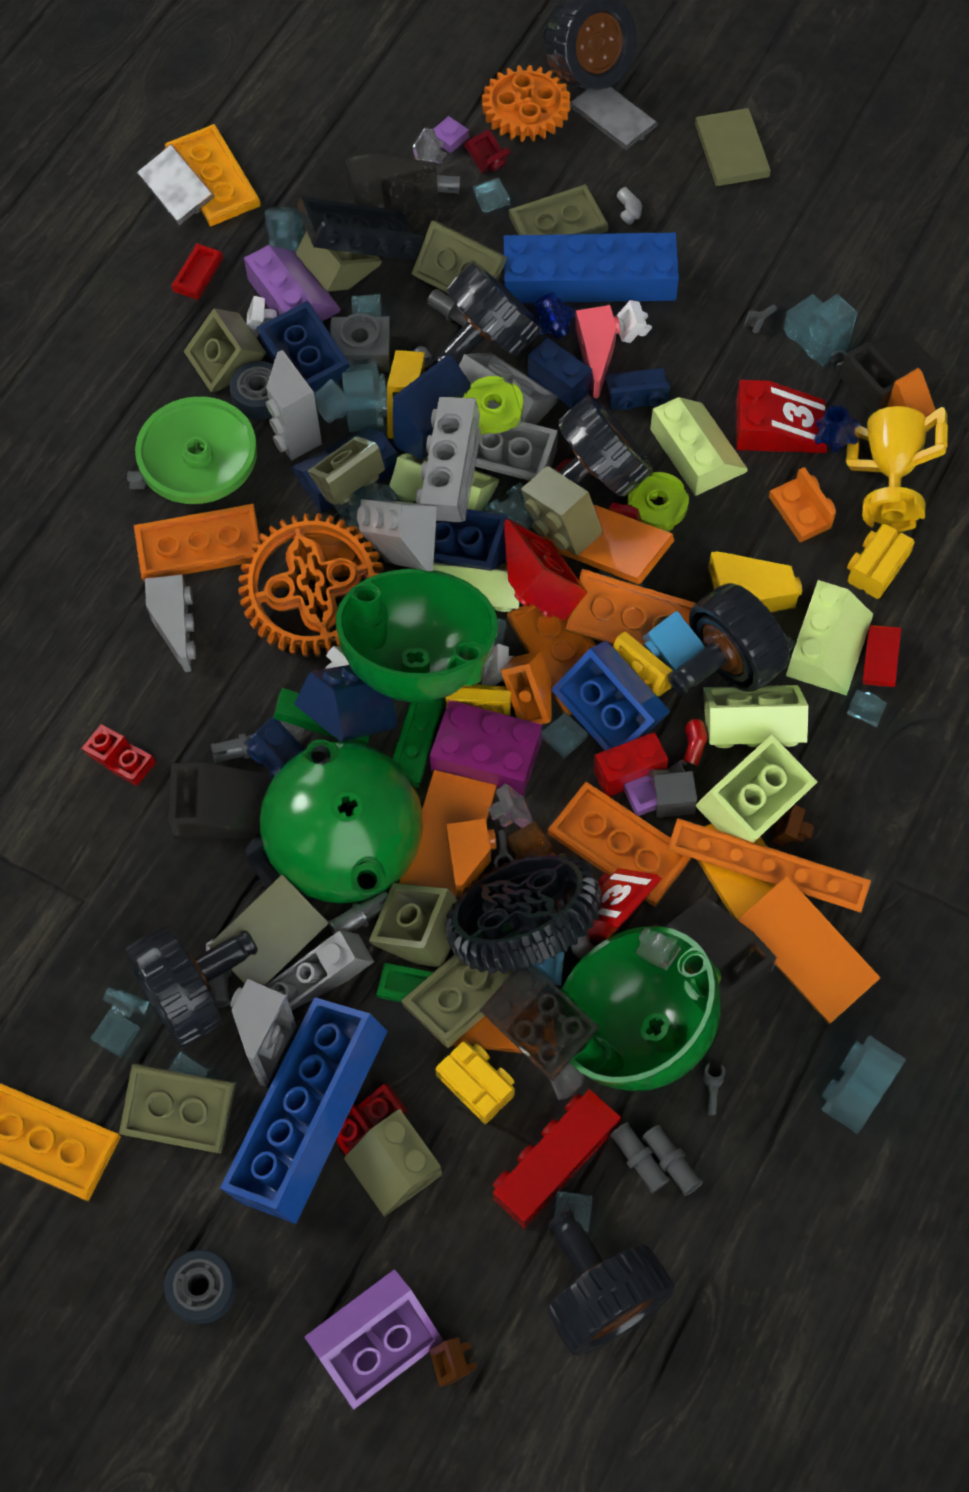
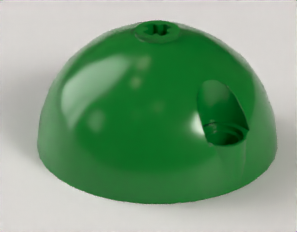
M401 569L370 577L357 584L345 595L336 613V629L340 648L353 672L376 692L386 697L407 702H427L442 699L457 692L464 685L479 683L482 679L483 668L492 653L498 630L497 615L494 607L479 589L454 575L434 570Z
M318 739L309 744L306 750L289 760L275 775L267 788L260 814V833L264 850L279 875H283L303 894L332 903L364 901L385 892L393 883H397L408 871L417 855L423 829L422 808L418 793L402 767L391 757L373 747L348 741L329 742ZM321 751L327 754L329 761L325 764H316L313 762L311 755L314 752ZM342 803H347V807L353 806L354 809L351 816L347 817L345 812L340 814L339 811ZM361 874H368L373 877L375 886L371 889H363L357 883V877Z
M644 926L613 935L598 944L581 959L561 990L555 1015L556 1036L560 1049L571 1065L601 1085L627 1091L652 1090L668 1085L692 1070L704 1057L714 1040L721 1017L719 988L721 973L697 942L675 929L661 926Z

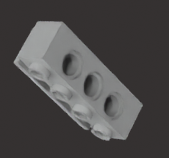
M439 397L438 407L432 411L431 423L434 429L433 434L427 437L426 448L429 455L428 461L422 464L421 475L424 482L422 489L417 491L416 503L437 506L436 521L462 522L466 520L481 430L478 428L480 413L476 398Z

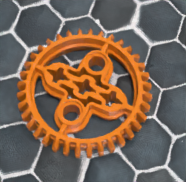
M305 513L303 516L304 521L298 522L297 517L293 515L291 518L293 524L287 525L281 519V529L279 530L270 525L271 535L268 537L266 534L261 533L259 537L262 544L252 543L251 546L255 554L246 553L245 555L249 563L241 565V570L246 574L239 576V582L244 586H241L238 592L241 596H244L240 603L242 607L247 608L244 611L246 618H253L250 622L253 629L259 628L258 635L261 638L268 635V644L273 645L279 640L278 649L280 651H284L290 645L289 651L292 655H295L298 649L301 648L304 657H308L310 649H313L315 656L319 657L321 656L322 648H326L328 653L332 646L337 644L340 647L337 630L330 632V629L336 624V613L338 610L336 598L345 596L353 587L360 583L362 578L368 579L380 574L384 568L382 563L377 562L380 557L377 551H372L373 544L370 541L364 542L366 538L362 532L355 535L356 527L354 525L349 526L345 530L346 523L343 519L334 525V517L331 515L328 516L326 522H323L321 514L317 513L315 521H310L309 514ZM322 534L342 541L356 553L362 565L357 566L353 561L345 558L325 561L320 545L304 535ZM294 539L286 551V562L289 571L272 576L266 582L263 591L258 592L259 575L268 557L281 545ZM302 549L307 552V564L301 558ZM316 564L319 565L320 570H315ZM298 569L301 570L300 575L297 574ZM340 572L350 574L348 580L344 582L336 581L335 576ZM323 574L327 575L330 586L328 588ZM310 577L315 581V593H312V590L309 588ZM296 582L301 596H299L294 584ZM280 588L290 590L289 594L284 598L274 596L275 592ZM327 594L328 600L324 601L323 595ZM304 600H309L308 606L305 605ZM267 604L270 608L279 612L299 608L304 625L311 631L319 632L320 635L300 636L283 630L272 622L263 610L262 605ZM317 606H320V609L323 611V622H320V619L317 618Z

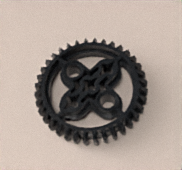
M554 852L549 853L547 856H544L543 853H539L536 857L527 855L525 859L519 860L516 858L514 862L508 864L504 862V865L499 868L493 867V871L488 874H481L482 878L479 880H473L471 886L465 888L463 895L456 897L458 902L452 904L453 910L447 913V921L444 924L447 941L453 953L456 954L463 965H468L470 969H478L479 972L488 970L490 974H494L498 970L505 974L511 969L518 972L520 968L527 967L530 969L532 965L537 963L543 965L544 960L549 958L555 959L556 954L567 952L568 946L578 944V938L585 937L587 935L586 929L592 928L594 926L593 921L599 917L598 911L602 909L600 903L602 901L601 890L593 871L590 870L588 865H584L582 860H576L574 856L567 857L565 853L556 856ZM572 889H575L576 892L572 900L567 905L568 899L566 894ZM477 924L479 930L471 936V933L475 925Z

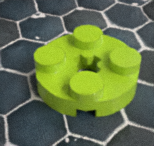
M486 376L474 381L471 384V389L467 394H464L463 398H476L480 413L478 428L481 430V435L502 433L520 424L524 400L520 388L513 382L511 385L508 382H504L503 377ZM489 401H494L496 404H501V406H499L496 409H491L487 407L489 406Z
M654 472L652 476L647 477L637 488L628 494L627 504L639 510L643 523L669 532L685 517L689 496L684 490V484L677 477L664 472ZM658 497H662L664 504L654 505L650 499L656 500Z

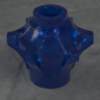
M554 292L546 294L534 302L538 321L542 326L538 335L548 333L554 335L555 339H558L570 332V321L575 316L573 306L562 303Z
M842 406L829 407L825 411L824 417L816 422V426L819 428V433L814 437L816 444L824 443L832 447L833 452H838L846 444L856 445L858 442L855 429L860 426V423L857 419L851 418L848 410Z

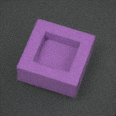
M448 116L430 132V138L446 151L452 153L469 138V129Z
M649 775L624 784L623 790L637 816L656 810L657 800L653 781L654 777Z

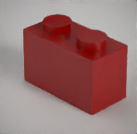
M653 732L595 754L594 773L604 794L611 797L624 792V784L649 775L651 769H666L668 757L656 733Z

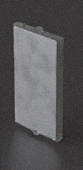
M613 87L598 91L583 89L581 94L570 101V107L625 150L637 141L644 140L645 135L658 126V122Z
M172 144L167 146L158 155H153L151 160L136 172L179 226L194 213H199V209L215 197Z

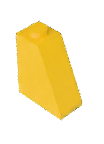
M395 351L387 383V438L394 439L393 396L425 373V352Z
M718 551L711 552L708 569L714 590L723 584L733 583L744 587L754 594L770 612L796 607L798 596L802 595V585L800 578L794 576L792 566Z

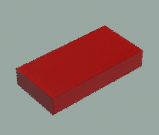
M197 243L171 285L173 292L199 300L223 260L222 252Z

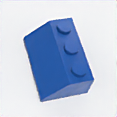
M608 641L590 648L551 689L605 751L647 735L671 712Z

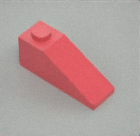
M610 305L576 310L575 330L584 364L592 369L591 392L593 398H599L615 348L616 334H620L618 316H613Z

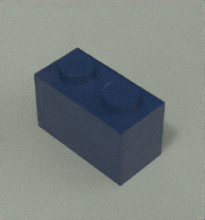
M546 338L528 355V377L560 397L559 400L570 408L574 407L591 391L592 369L549 338Z

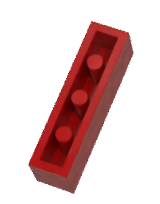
M590 1089L583 1096L579 1093L576 1094L566 1105L565 1110L568 1112L558 1122L554 1118L541 1132L544 1138L535 1147L532 1144L528 1145L518 1156L517 1161L520 1163L511 1173L505 1170L492 1185L495 1188L493 1200L524 1229L620 1125L621 1117Z

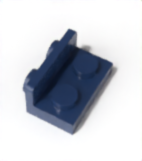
M664 368L605 375L610 410H629L644 406L657 407L669 402L670 383L666 382Z
M274 716L244 742L248 747L247 752L255 762L259 764L262 762L270 771L269 775L272 780L289 760L306 750L279 720L273 718ZM311 756L313 762L317 764L318 762Z

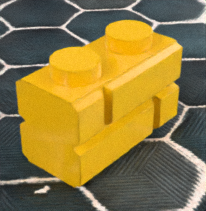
M882 524L877 532L871 530L862 545L865 550L862 554L856 552L847 566V569L851 570L847 581L860 590L863 589L870 596L880 599L910 556L915 543L914 539L903 533H898L896 529L887 524Z
M465 1040L436 1067V1076L484 1124H487L515 1096V1088L512 1086L514 1080L503 1068L500 1067L496 1071L487 1062L490 1057L480 1045L475 1043L471 1046Z

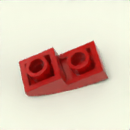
M869 626L863 684L895 687L901 640L900 627Z
M102 724L81 748L83 752L135 786L139 785L156 764V760L152 755L131 745L123 735Z
M383 1084L358 1106L352 1105L336 1142L347 1155L374 1126L398 1109L404 1115L408 1113V1110L390 1085Z

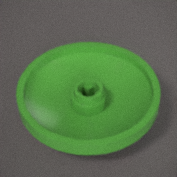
M188 397L163 406L148 418L138 434L135 454L144 481L157 494L178 503L203 504L228 496L247 480L256 462L257 443L251 423L238 408L216 398Z

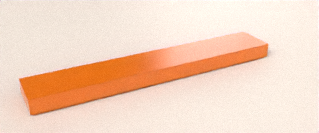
M677 818L667 849L777 885L787 876L803 894L860 913L871 880Z

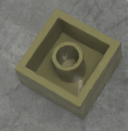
M546 466L521 488L525 499L524 507L533 519V529L541 537L547 536L553 540L555 545L562 551L568 550L575 556H578L603 534L589 492L549 466Z

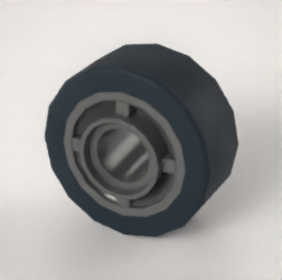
M253 361L244 364L234 372L230 379L232 402L247 418L258 420L272 417L266 406V401L269 400L266 387L273 368L271 363Z
M206 1250L190 1251L177 1258L168 1269L164 1282L165 1298L170 1308L186 1322L198 1325L212 1323L224 1316L233 1304L237 1290L235 1276L227 1262L216 1253ZM199 1279H208L209 1288L206 1293L200 1296L193 1295V1284Z

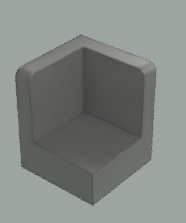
M693 771L654 776L653 781L657 800L655 812L657 818L695 814L697 795Z

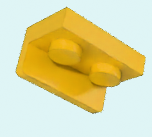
M627 632L617 636L613 648L654 694L660 697L671 688L668 675L673 670Z
M464 685L457 692L445 697L446 708L449 701H455L508 716L511 714V691H507L506 686Z

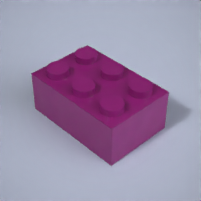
M449 701L430 754L431 772L433 773L434 770L495 784L498 791L524 797L542 742V724Z

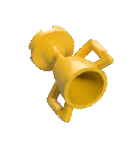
M887 407L876 411L869 417L867 428L857 424L849 425L846 463L850 470L882 472L885 476L889 477V487L874 490L864 498L862 516L863 520L870 527L873 528L874 522L887 524L898 532H903L916 528V520L919 518L925 519V499L918 492L901 487V478L909 474L915 466L946 453L948 446V424L945 408L941 407L925 417L921 412L909 407ZM936 425L935 446L923 450L927 431ZM859 437L869 441L873 460L858 459Z

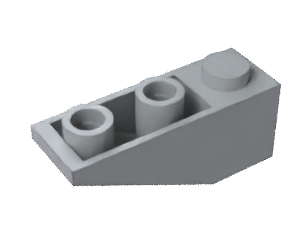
M183 575L145 578L146 607L151 621L183 670L191 672V660L196 659L194 640L190 641L189 632H194L195 630L193 614L188 613V605L193 604L191 586L185 585Z
M339 930L265 986L286 995L292 1011L313 1000L314 997L317 998L349 981L371 965L374 960L359 934Z

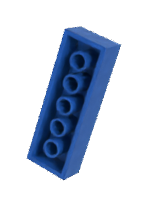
M676 232L504 235V255L508 257L504 266V286L521 303L623 302L629 300L676 301L679 281Z
M314 997L220 1187L221 1190L243 1205L288 1222L297 1223L388 1032L370 1013Z

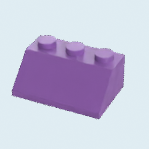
M268 245L244 257L248 281L260 297L265 298V303L269 309L277 311V316L306 301H309L321 321L340 312L339 306L320 285V282L310 270L304 266V263L296 255V251Z
M395 1269L305 1336V1339L353 1410L421 1359L429 1350L444 1341L412 1290Z

